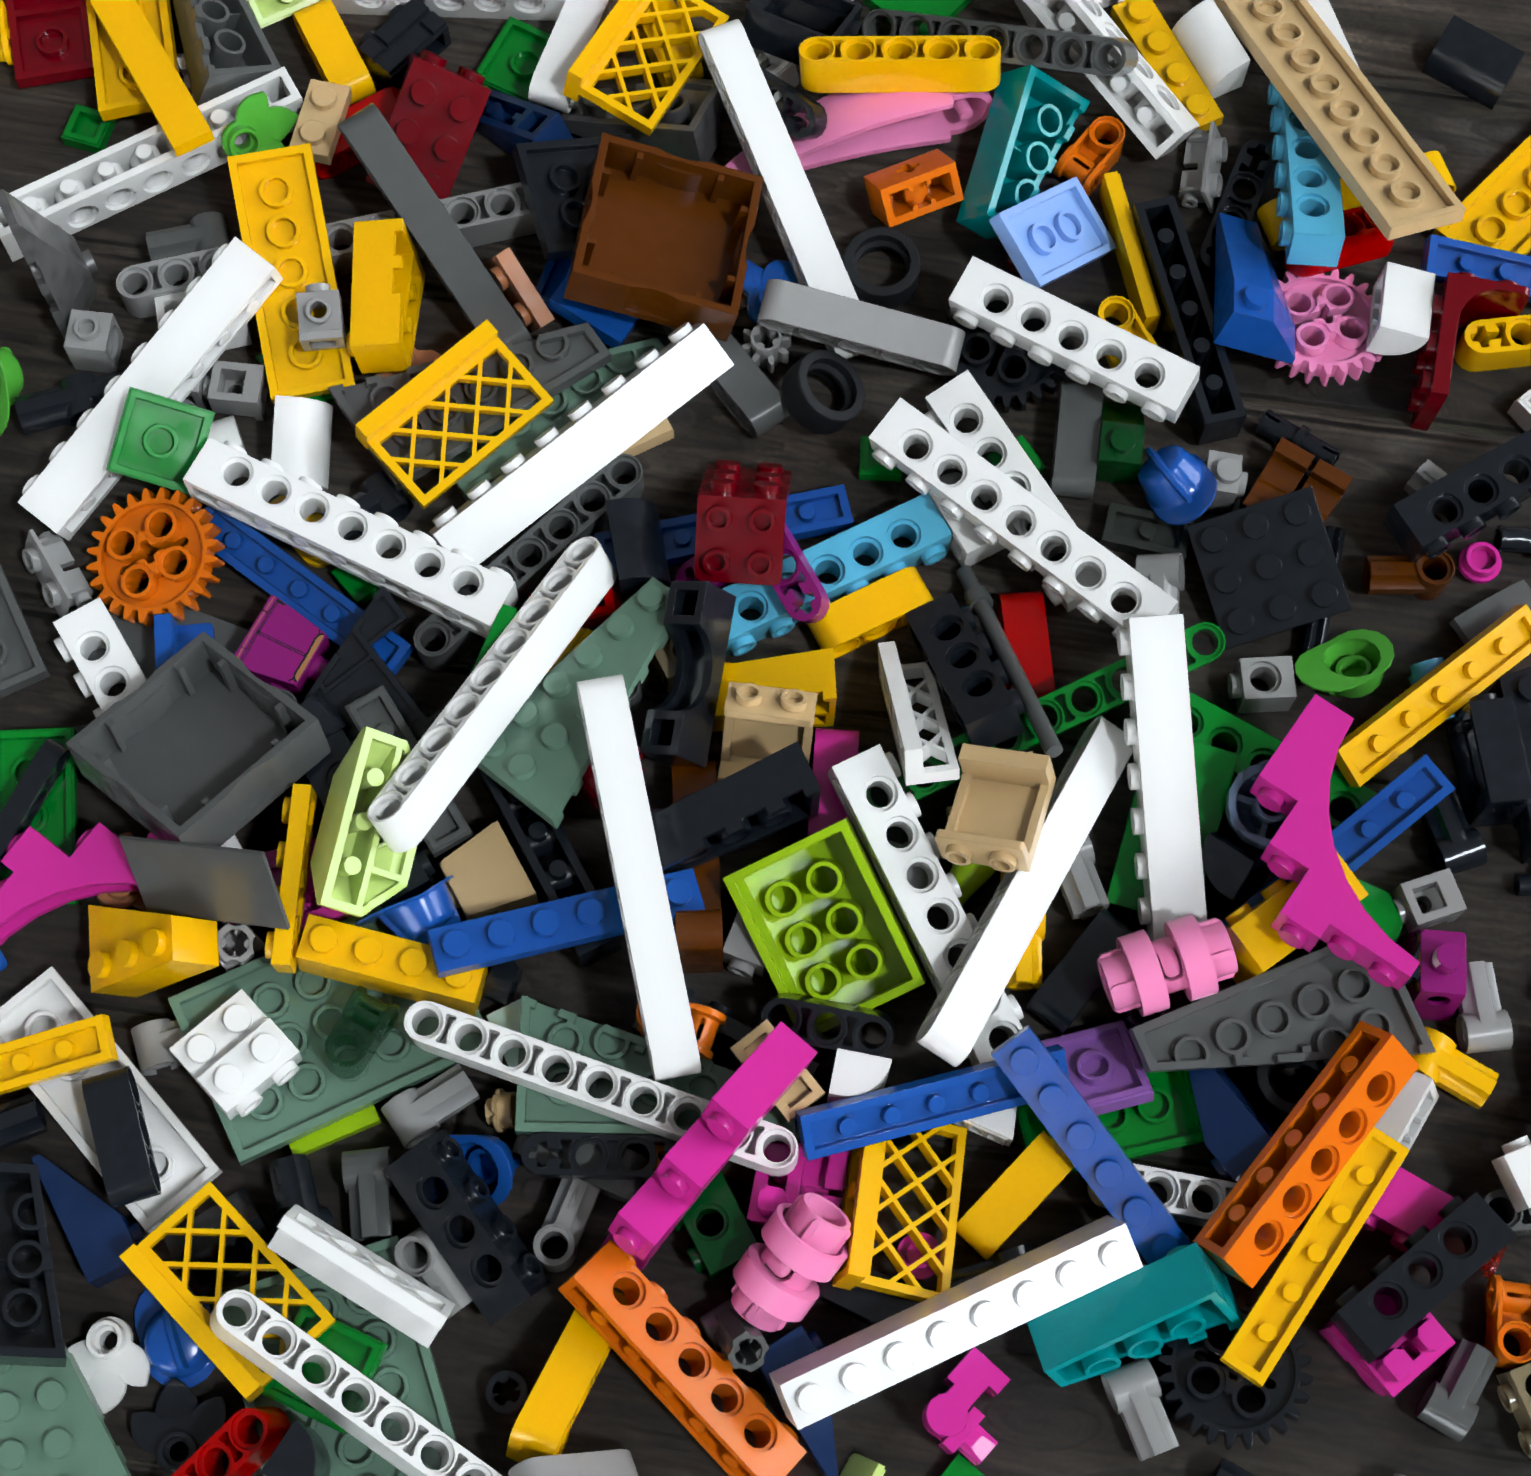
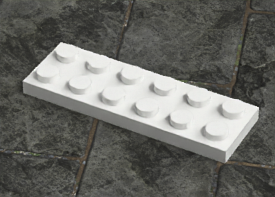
M51 966L0 1007V1044L90 1018L94 1015L57 970ZM115 1042L118 1055L117 1061L32 1085L29 1088L102 1176L83 1096L82 1079L126 1066L130 1067L142 1104L161 1184V1194L125 1206L145 1231L150 1234L209 1181L212 1182L223 1171Z

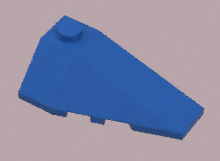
M1219 212L1216 217L1213 343L1292 364L1295 360V325L1258 223Z

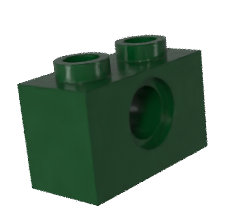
M721 1170L675 1227L676 1232L685 1229L692 1243L691 1246L685 1249L697 1274L705 1270L710 1280L734 1269L748 1247L753 1243H757ZM714 1214L720 1217L724 1224L722 1231L713 1237L702 1235L697 1229V1223L702 1216Z

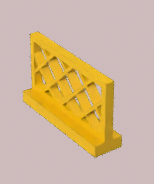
M618 0L568 70L563 95L575 102L582 96L650 136L704 58L701 47L698 44V33L700 31L694 32L690 18L702 16L714 23V26L728 22L730 16L703 0H675L678 9L659 11L656 0ZM682 19L686 33L667 35L663 21ZM655 22L659 36L640 39L636 28L637 25ZM689 43L693 56L691 58L675 60L671 45ZM662 47L667 61L647 63L643 49ZM635 50L639 65L620 67L616 56L618 52ZM670 71L674 82L673 85L655 88L651 74ZM643 75L647 89L627 92L623 77ZM615 79L619 93L606 95L594 88V86L600 80ZM651 100L654 112L649 120L633 111L631 102Z
M486 319L355 425V437L366 449L370 448L416 502L425 509L550 407L554 399L499 339L498 331ZM497 352L508 365L507 379L482 377L483 362ZM477 368V376L468 375ZM513 372H514L521 380L512 379V374H513ZM457 383L476 384L475 405L449 403L450 389ZM481 385L507 387L505 408L480 406ZM511 388L529 389L539 402L529 410L510 408ZM445 394V402H436L437 399ZM425 409L444 410L443 431L417 429L418 415ZM449 411L474 413L473 434L447 432ZM479 414L505 416L504 430L497 436L478 435ZM509 417H519L509 425ZM413 420L412 429L403 428L406 424ZM393 435L411 437L410 458L391 457L381 445ZM416 437L441 439L440 461L414 459ZM446 441L472 442L471 457L464 463L445 461ZM477 443L486 444L479 451H477ZM399 465L409 466V474L407 475ZM414 467L440 469L439 483L424 494L413 482ZM444 469L454 470L444 478Z
M948 1124L925 1130L924 1132L927 1133L924 1135L921 1132L910 1134L914 1142L898 1151L891 1140L850 1150L842 1211L851 1223V1235L845 1242L849 1255L834 1275L833 1287L850 1291L857 1286L918 1302H923L950 1289L967 1128ZM935 1134L953 1139L951 1156L943 1162L940 1161L926 1141ZM915 1147L919 1148L933 1168L919 1178L916 1177L902 1157ZM886 1151V1153L889 1155V1158L884 1161ZM891 1163L895 1164L909 1184L894 1195L882 1179L883 1169ZM950 1164V1169L948 1172L945 1167ZM935 1173L947 1188L946 1200L939 1205L935 1204L921 1184ZM910 1190L914 1191L928 1211L914 1222L911 1221L897 1200ZM880 1195L884 1199V1202L879 1204ZM887 1206L904 1228L889 1239L877 1224L878 1212ZM944 1207H945V1215H943L942 1212L940 1211V1210L943 1209ZM930 1217H932L942 1232V1243L933 1250L916 1228ZM906 1233L923 1256L908 1267L892 1245L893 1242ZM876 1240L879 1246L874 1249V1241ZM882 1250L898 1272L890 1280L870 1275L872 1257ZM939 1251H941V1252H940V1261H939V1259H938V1258L936 1257V1255H935V1254H937ZM927 1261L938 1277L936 1291L922 1288L911 1271ZM902 1278L906 1284L899 1283L896 1281Z
M209 1181L137 1246L132 1244L119 1257L250 1404L264 1391L263 1388L273 1378L265 1372L262 1373L257 1366L215 1336L210 1327L211 1314L202 1306V1304H214L215 1307L221 1298L224 1270L251 1271L249 1292L256 1296L257 1271L279 1272L284 1278L283 1298L259 1299L267 1305L282 1306V1316L288 1319L289 1306H309L321 1319L307 1332L315 1340L329 1329L336 1320L277 1254L267 1248V1243ZM211 1197L222 1209L220 1229L193 1228L195 1210ZM228 1217L239 1229H227ZM187 1218L186 1228H175ZM166 1235H186L183 1262L162 1261L152 1248ZM192 1236H220L218 1263L190 1262ZM226 1237H247L252 1242V1264L224 1263ZM259 1251L271 1264H258ZM170 1269H183L182 1282ZM190 1269L217 1270L215 1297L194 1296L188 1290ZM290 1286L302 1299H289ZM267 1334L262 1337V1339L280 1340L279 1355L285 1353V1343L280 1336Z

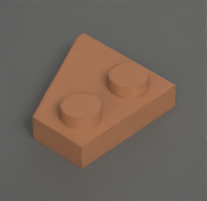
M510 247L483 263L524 326L528 327L531 332L542 328L555 319Z

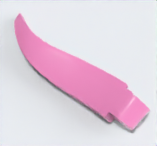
M989 92L830 93L817 100L824 107L827 114V125L823 134L815 139H799L790 134L789 136L805 171L873 154L949 143L951 135L968 132L987 119L993 98ZM797 113L796 115H794L806 120L807 127L809 126L810 121L807 120L806 113ZM743 151L725 165L728 168L753 174Z

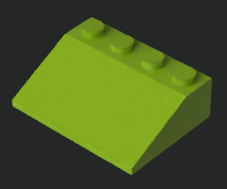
M849 816L723 877L778 994L793 993L873 1009L926 983L927 976ZM784 1004L792 1020V1023L794 1024L795 1013L793 1009ZM823 1013L816 1019L817 1027L821 1033L841 1024L839 1019L831 1013Z

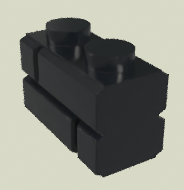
M410 0L406 5L399 4L394 7L388 16L387 22L377 31L369 30L360 40L357 50L371 77L376 81L378 80L385 88L396 87L400 90L408 67L410 53L420 55L421 50L425 49L439 55L451 44L449 27L444 19L434 11L431 12L429 7L422 1Z

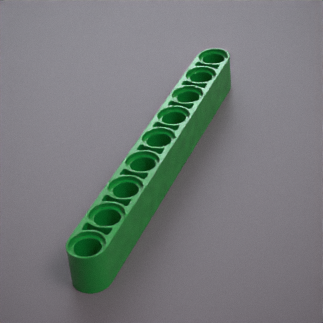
M1202 622L1185 629L1188 674L1210 664L1224 651L1226 644L1225 635L1217 625ZM1204 633L1210 636L1214 644L1210 655H1200L1194 650L1192 638L1195 634ZM1126 657L1038 698L1041 706L1050 710L1054 715L1055 724L1053 729L1056 735L1129 702V700H1122L1121 693L1113 687L1111 681L1115 671L1122 670L1127 672ZM1085 689L1091 692L1095 701L1091 711L1080 712L1075 709L1071 701L1075 690ZM1025 712L1019 714L1024 732L1015 736L1014 746L1007 750L1023 752L1040 744ZM965 734L951 739L954 748L963 743L970 744ZM930 756L923 764L937 766L946 765V762ZM898 764L901 776L897 777L904 793L911 792L916 801H919L959 782L963 772L960 768V779L934 782L930 787L921 788L916 785L906 786L901 764ZM873 787L868 788L866 790V798L868 802L874 807L882 808L881 806L876 805L871 799L870 792Z

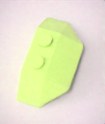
M367 726L363 727L335 771L310 861L317 905L352 916L363 917L373 908L407 887L417 846L403 853L391 851L367 817V810L370 804L411 752L407 740Z

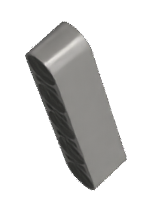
M769 279L766 282L757 318V323L760 326L776 332L942 376L956 375L965 338V332L962 329L949 324L780 279Z

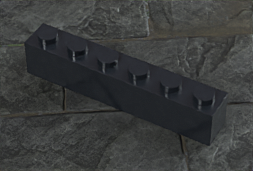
M1173 195L1135 203L1132 216L1161 311L1158 325L1166 350L1200 367L1199 381L1185 404L1197 446L1238 437L1247 414L1225 348L1222 345L1213 343V311L1175 197Z

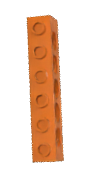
M1359 1021L1193 1240L1222 1271L1253 1289L1420 1065L1393 1034L1364 1021Z
M609 1240L558 1288L563 1296L729 1476H786L807 1453L798 1443V1436L794 1430L774 1417L766 1408L763 1397L755 1389L747 1387L733 1372V1367L726 1357L714 1351L703 1340L697 1325L689 1318L681 1316L668 1302V1296L664 1289L657 1283L649 1281L636 1267L633 1256L624 1252L612 1240ZM613 1287L620 1289L625 1294L627 1305H622L615 1299ZM646 1322L652 1324L657 1329L659 1341L652 1339L648 1335ZM679 1358L686 1360L690 1365L691 1377L681 1371L678 1363ZM712 1393L721 1398L724 1405L723 1412L714 1407L711 1400ZM745 1428L754 1434L756 1448L749 1445L744 1436Z

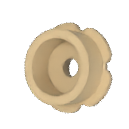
M503 1088L496 1089L493 1097L488 1098L485 1103L487 1124L494 1126L495 1130L502 1134L506 1133L508 1129H515L517 1096L516 1092H505Z

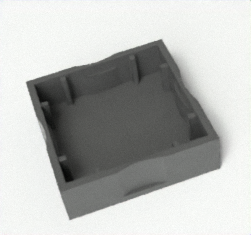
M204 631L157 668L137 690L114 703L65 743L82 775L159 840L212 846L223 845L331 752L318 718L277 687L258 679L249 671L242 660Z

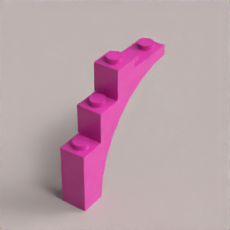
M1315 694L1263 768L1250 790V793L1257 797L1258 802L1263 807L1273 812H1281L1287 816L1260 859L1267 863L1270 871L1278 877L1286 880L1291 879L1298 884L1270 927L1278 932V936L1286 944L1298 949L1303 948L1309 953L1318 940L1321 939L1327 943V947L1334 955L1344 960H1353L1365 968L1368 975L1375 982L1386 987L1392 986L1399 991L1410 979L1420 962L1391 940L1365 911L1346 879L1333 842L1329 816L1330 779L1339 746L1354 718Z
M98 822L94 828L87 830L81 835L76 843V850L70 856L53 841L31 826L25 832L16 835L7 847V854L0 861L13 871L9 878L0 881V946L10 936L37 917L69 902L105 893L140 892L119 836ZM151 832L147 836L150 839H158Z
M781 1021L711 1098L701 1116L664 1156L654 1174L618 1212L608 1228L610 1233L602 1246L609 1240H612L624 1252L633 1256L636 1267L642 1271L710 1182L803 1074L818 1052Z

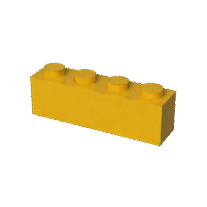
M313 914L308 915L295 955L299 970L302 972L416 1002L432 1001L476 1017L488 976V968L484 967L438 978L429 945Z

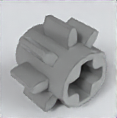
M758 323L752 331L749 329L743 330V341L746 344H743L742 348L760 369L768 370L772 374L774 373V367L779 362L786 364L789 362V352L787 349L791 347V335H782L780 332L764 328Z

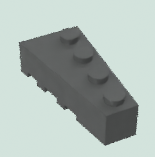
M173 0L193 99L197 106L281 68L246 0Z

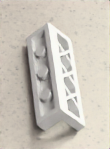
M895 641L878 643L879 679L906 786L960 779V768L937 685L927 664L919 662L901 665ZM908 679H924L916 687L907 685L905 682ZM918 702L929 708L923 714L913 711L912 705ZM925 729L937 735L930 741L920 738L919 732ZM932 756L946 762V765L923 767V762Z
M297 1204L283 1216L277 1226L279 1229L267 1246L273 1252L426 1348H429L455 1306V1303Z

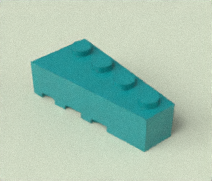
M1033 65L1001 73V80L993 96L956 222L985 239L998 237L989 220L998 213L1040 193L1038 186L1044 176L1050 174L1057 162L1055 159L1061 145L1069 141L1075 130L1073 127L1074 122L1079 114L1085 113L1090 101Z
M1195 1242L1191 1245L1177 1246L1171 1249L1165 1257L1149 1265H1143L1142 1268L1028 1321L1027 1324L1043 1371L1060 1387H1064L1120 1368V1358L1129 1356L1135 1359L1144 1358L1145 1360L1162 1354L1161 1348L1164 1343L1187 1338L1189 1344L1208 1338L1206 1329L1227 1323L1231 1331L1239 1328L1244 1319L1226 1275Z

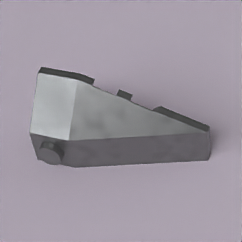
M689 78L650 136L582 96L575 102L569 113L556 109L552 110L559 112L570 133L583 138L601 136L602 132L610 135L631 134L635 142L660 148L683 159L709 162L719 142L723 102L714 80ZM636 84V90L632 91L646 90V84ZM611 88L598 89L606 95L614 94ZM651 100L631 102L633 111L649 120L654 112Z
M1 189L0 207L42 295L51 307V314L65 339L71 309L89 311L96 297L98 289L92 275L99 273L89 249L81 252L72 235Z

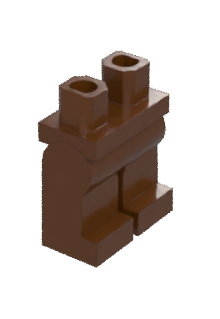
M1282 437L1240 509L1296 491L1315 455ZM1319 459L1302 489L1312 486L1325 524L1344 496L1353 477Z

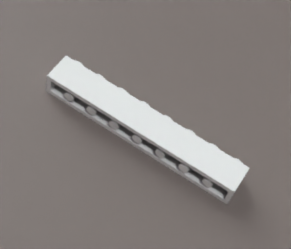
M236 236L229 244H223L215 252L212 258V265L202 277H196L188 285L185 291V298L175 310H169L161 318L158 324L159 330L152 339L137 347L131 356L132 363L122 375H117L109 381L104 389L105 396L97 406L88 409L82 414L76 425L78 429L67 442H61L55 447L49 457L50 463L40 475H34L27 481L22 490L23 496L18 503L56 534L70 541L123 476L106 470L129 387L183 402L284 279L277 269Z
M689 322L682 324L668 336L671 343L659 352L652 348L635 361L638 369L624 378L622 374H619L601 388L604 395L597 401L590 404L586 400L575 407L567 415L571 421L558 431L552 426L534 440L537 447L523 457L519 452L507 460L500 467L503 474L491 483L487 479L482 480L466 493L470 500L456 510L451 505L439 513L432 520L436 526L429 531L430 535L439 546L449 551L453 548L460 549L473 557L475 563H482L734 365L704 323H696L693 326Z
M1183 614L1128 618L1123 620V629H1117L1119 656L1126 655L1127 673L1120 675L1121 696L1123 701L1129 700L1130 718L1124 719V738L1126 745H1133L1134 763L1127 764V779L1129 789L1136 790L1137 808H1131V828L1133 835H1140L1141 853L1134 854V869L1136 879H1143L1144 897L1138 898L1137 902L1138 918L1140 925H1147V935L1150 941L1165 937L1164 922L1189 914H1193L1197 922L1207 920Z
M1106 1215L769 1373V1376L786 1417L797 1430H800L1142 1268L1143 1265L1126 1223Z

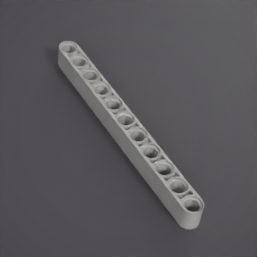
M521 182L439 199L471 247L536 234ZM393 210L326 224L336 277L352 273L354 222L396 219L398 217ZM501 211L511 212L504 216L497 215ZM463 219L472 220L467 224L457 223L458 221ZM411 238L419 259L425 258ZM342 245L350 246L348 249L345 250H336L338 247ZM220 247L124 268L116 278V287L127 311L132 316L138 318L157 316L154 298L186 291L192 280L198 276L202 277L211 267L212 258ZM187 280L180 286H173L177 281ZM138 289H146L138 295H132Z

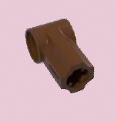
M1446 552L1431 560L1425 555L1411 563L1406 555L1366 556L1362 574L1363 589H1365L1367 595H1413L1420 600H1433L1441 595L1455 574V564ZM1423 570H1431L1438 576L1439 580L1429 579L1425 576Z

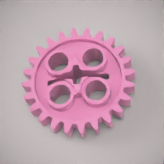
M1338 269L1333 270L1330 276L1321 273L1309 277H1296L1289 271H1286L1283 281H1278L1295 325V360L1292 364L1277 360L1274 367L1276 369L1285 365L1291 367L1289 371L1290 378H1293L1299 372L1304 373L1306 384L1311 382L1313 376H1317L1320 378L1322 386L1327 385L1329 377H1334L1339 385H1343L1347 374L1357 381L1362 370L1370 373L1375 362H1380L1383 355L1366 352L1372 295H1366L1369 284L1363 283L1356 287L1353 285L1355 275L1350 274L1344 280L1340 279Z

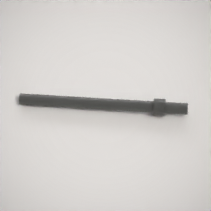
M964 565L960 567L956 575L965 591L963 598L973 615H977L1012 688L1015 687L1023 702L1025 714L1045 754L1050 755V758L1059 756L1063 751V747L992 608L994 601L987 587L980 585L971 566Z

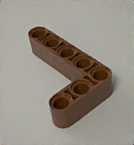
M707 761L706 768L672 766L673 804L688 794L700 791L716 783V761ZM719 858L693 869L706 910L675 911L676 940L683 974L723 972Z

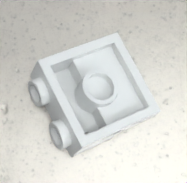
M243 989L239 990L169 1048L173 1056L229 1120H232L238 1114L244 1117L251 1113L262 1102L263 1097L261 1094L274 1083L277 1086H281L289 1081L298 1072L299 1066L297 1064L302 1061L300 1051L270 1018L266 1017Z

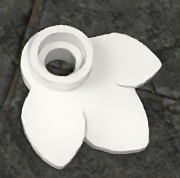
M112 1316L97 1320L90 1327L85 1340L77 1342L68 1348L69 1353L73 1354L103 1414L114 1409L122 1401L127 1385L147 1386L150 1376V1362L145 1354V1350L133 1342L134 1338L131 1327L123 1319ZM114 1332L117 1335V1344L114 1348L108 1350L105 1346V1340L109 1334Z

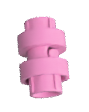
M1189 914L1164 922L1165 937L1150 941L1144 929L1117 937V949L1101 953L1096 960L1102 985L1113 1011L1122 1013L1137 1008L1140 1015L1145 1017L1169 1009V994L1184 990L1191 1002L1217 994L1219 992L1218 982L1232 978L1235 972H1238L1234 948L1223 922L1215 917L1197 922L1193 914Z
M810 1192L800 1194L793 1204H779L761 1230L765 1243L751 1244L733 1269V1277L736 1284L731 1289V1302L738 1314L751 1325L766 1332L782 1330L787 1322H800L803 1320L820 1296L817 1282L825 1283L831 1281L849 1255L845 1242L851 1235V1223L845 1213L828 1199Z

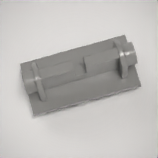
M1215 121L1210 122L1209 133L1197 129L1187 137L1183 164L1185 168L1197 167V170L1182 171L1178 194L1179 199L1182 201V206L1195 208L1198 203H1206L1210 214H1214L1216 197L1222 196L1223 178L1220 173L1221 162H1226L1228 157L1227 140L1225 137H1221Z
M33 529L29 530L25 549L22 550V559L28 572L31 574L35 573L41 583L42 594L46 604L50 608L54 607L60 618L68 614L71 606L76 605L77 608H80L92 602L93 590L80 568L63 571V568L74 565L75 561L63 538L60 535H55L52 530L42 533L39 537H37Z

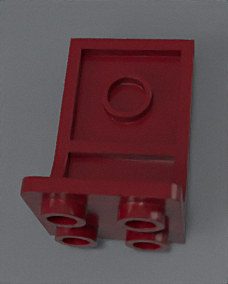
M5 0L15 79L20 89L94 77L86 0Z
M422 49L420 55L412 52L409 55L405 77L387 122L437 197L444 199L448 198L492 90L483 84L485 77L461 65L458 71L455 72L445 67L447 63L445 58ZM367 173L365 181L376 185Z
M1448 272L1438 293L1433 296L1429 340L1422 346V350H1417L1413 362L1412 374L1418 375L1417 387L1411 388L1407 402V411L1413 412L1411 428L1428 431L1449 395L1457 332L1465 330L1471 322L1476 320L1520 315L1530 297V289L1528 287L1521 286L1511 280L1494 281L1479 278L1469 272Z
M717 460L715 465L707 466L698 492L694 575L700 581L777 585L782 578L785 522L791 489L792 470H783V465L778 463L765 462L759 463L757 468L740 467L741 463L738 461Z

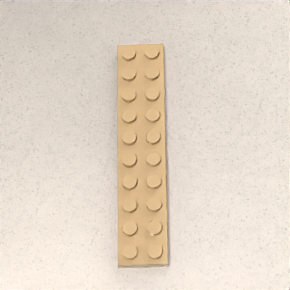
M1214 0L1228 24L1387 241L1462 221L1466 210L1464 205L1307 0Z

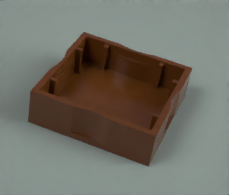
M602 132L593 160L563 298L673 328H678L686 322H689L691 326L696 323H704L715 339L727 341L739 313L747 269V242L755 226L764 177L707 161L683 159L660 148Z

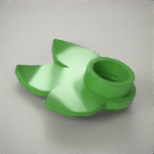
M263 91L253 93L240 102L236 110L235 120L224 128L221 135L222 148L228 156L283 148L285 146L281 140L291 131L299 116L294 111L283 106L269 107L268 98ZM241 133H246V140L242 144H235L236 137Z

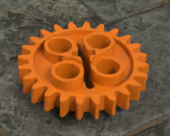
M160 487L156 496L155 493L144 488L141 501L132 494H128V507L124 509L114 503L112 507L116 516L113 519L101 516L100 520L106 526L104 532L93 531L91 534L100 543L99 546L87 548V552L95 556L97 561L87 565L86 570L99 575L90 582V586L102 591L97 598L100 597L104 604L110 605V612L119 617L123 615V619L132 624L139 620V623L146 627H151L154 623L155 614L171 613L173 617L183 621L185 620L183 608L188 606L197 612L200 609L196 598L199 595L204 598H211V594L205 586L208 582H220V579L212 574L213 568L225 565V562L215 557V553L225 549V545L217 539H213L222 532L221 528L210 523L214 516L207 510L201 509L202 504L192 497L188 499V496L179 490H176L172 495L169 490ZM173 522L171 531L166 536H162L165 526ZM135 541L132 551L125 555L127 545ZM187 559L186 568L180 574H177L178 565ZM149 578L148 586L139 593L140 584L143 580Z

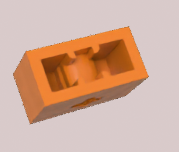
M939 149L863 176L872 214L889 228L964 200L956 162Z

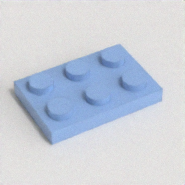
M1077 177L1012 206L989 220L1023 281L1038 288H1042L1117 248Z

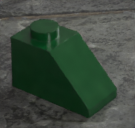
M1103 401L1095 481L1128 485L1135 484L1142 465L1145 430L1144 417L1141 412L1142 407Z

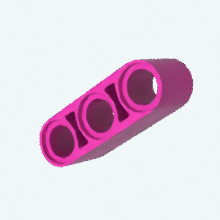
M816 728L812 772L821 791L818 816L809 819L807 836L848 817L827 773L832 766L858 754L859 731Z

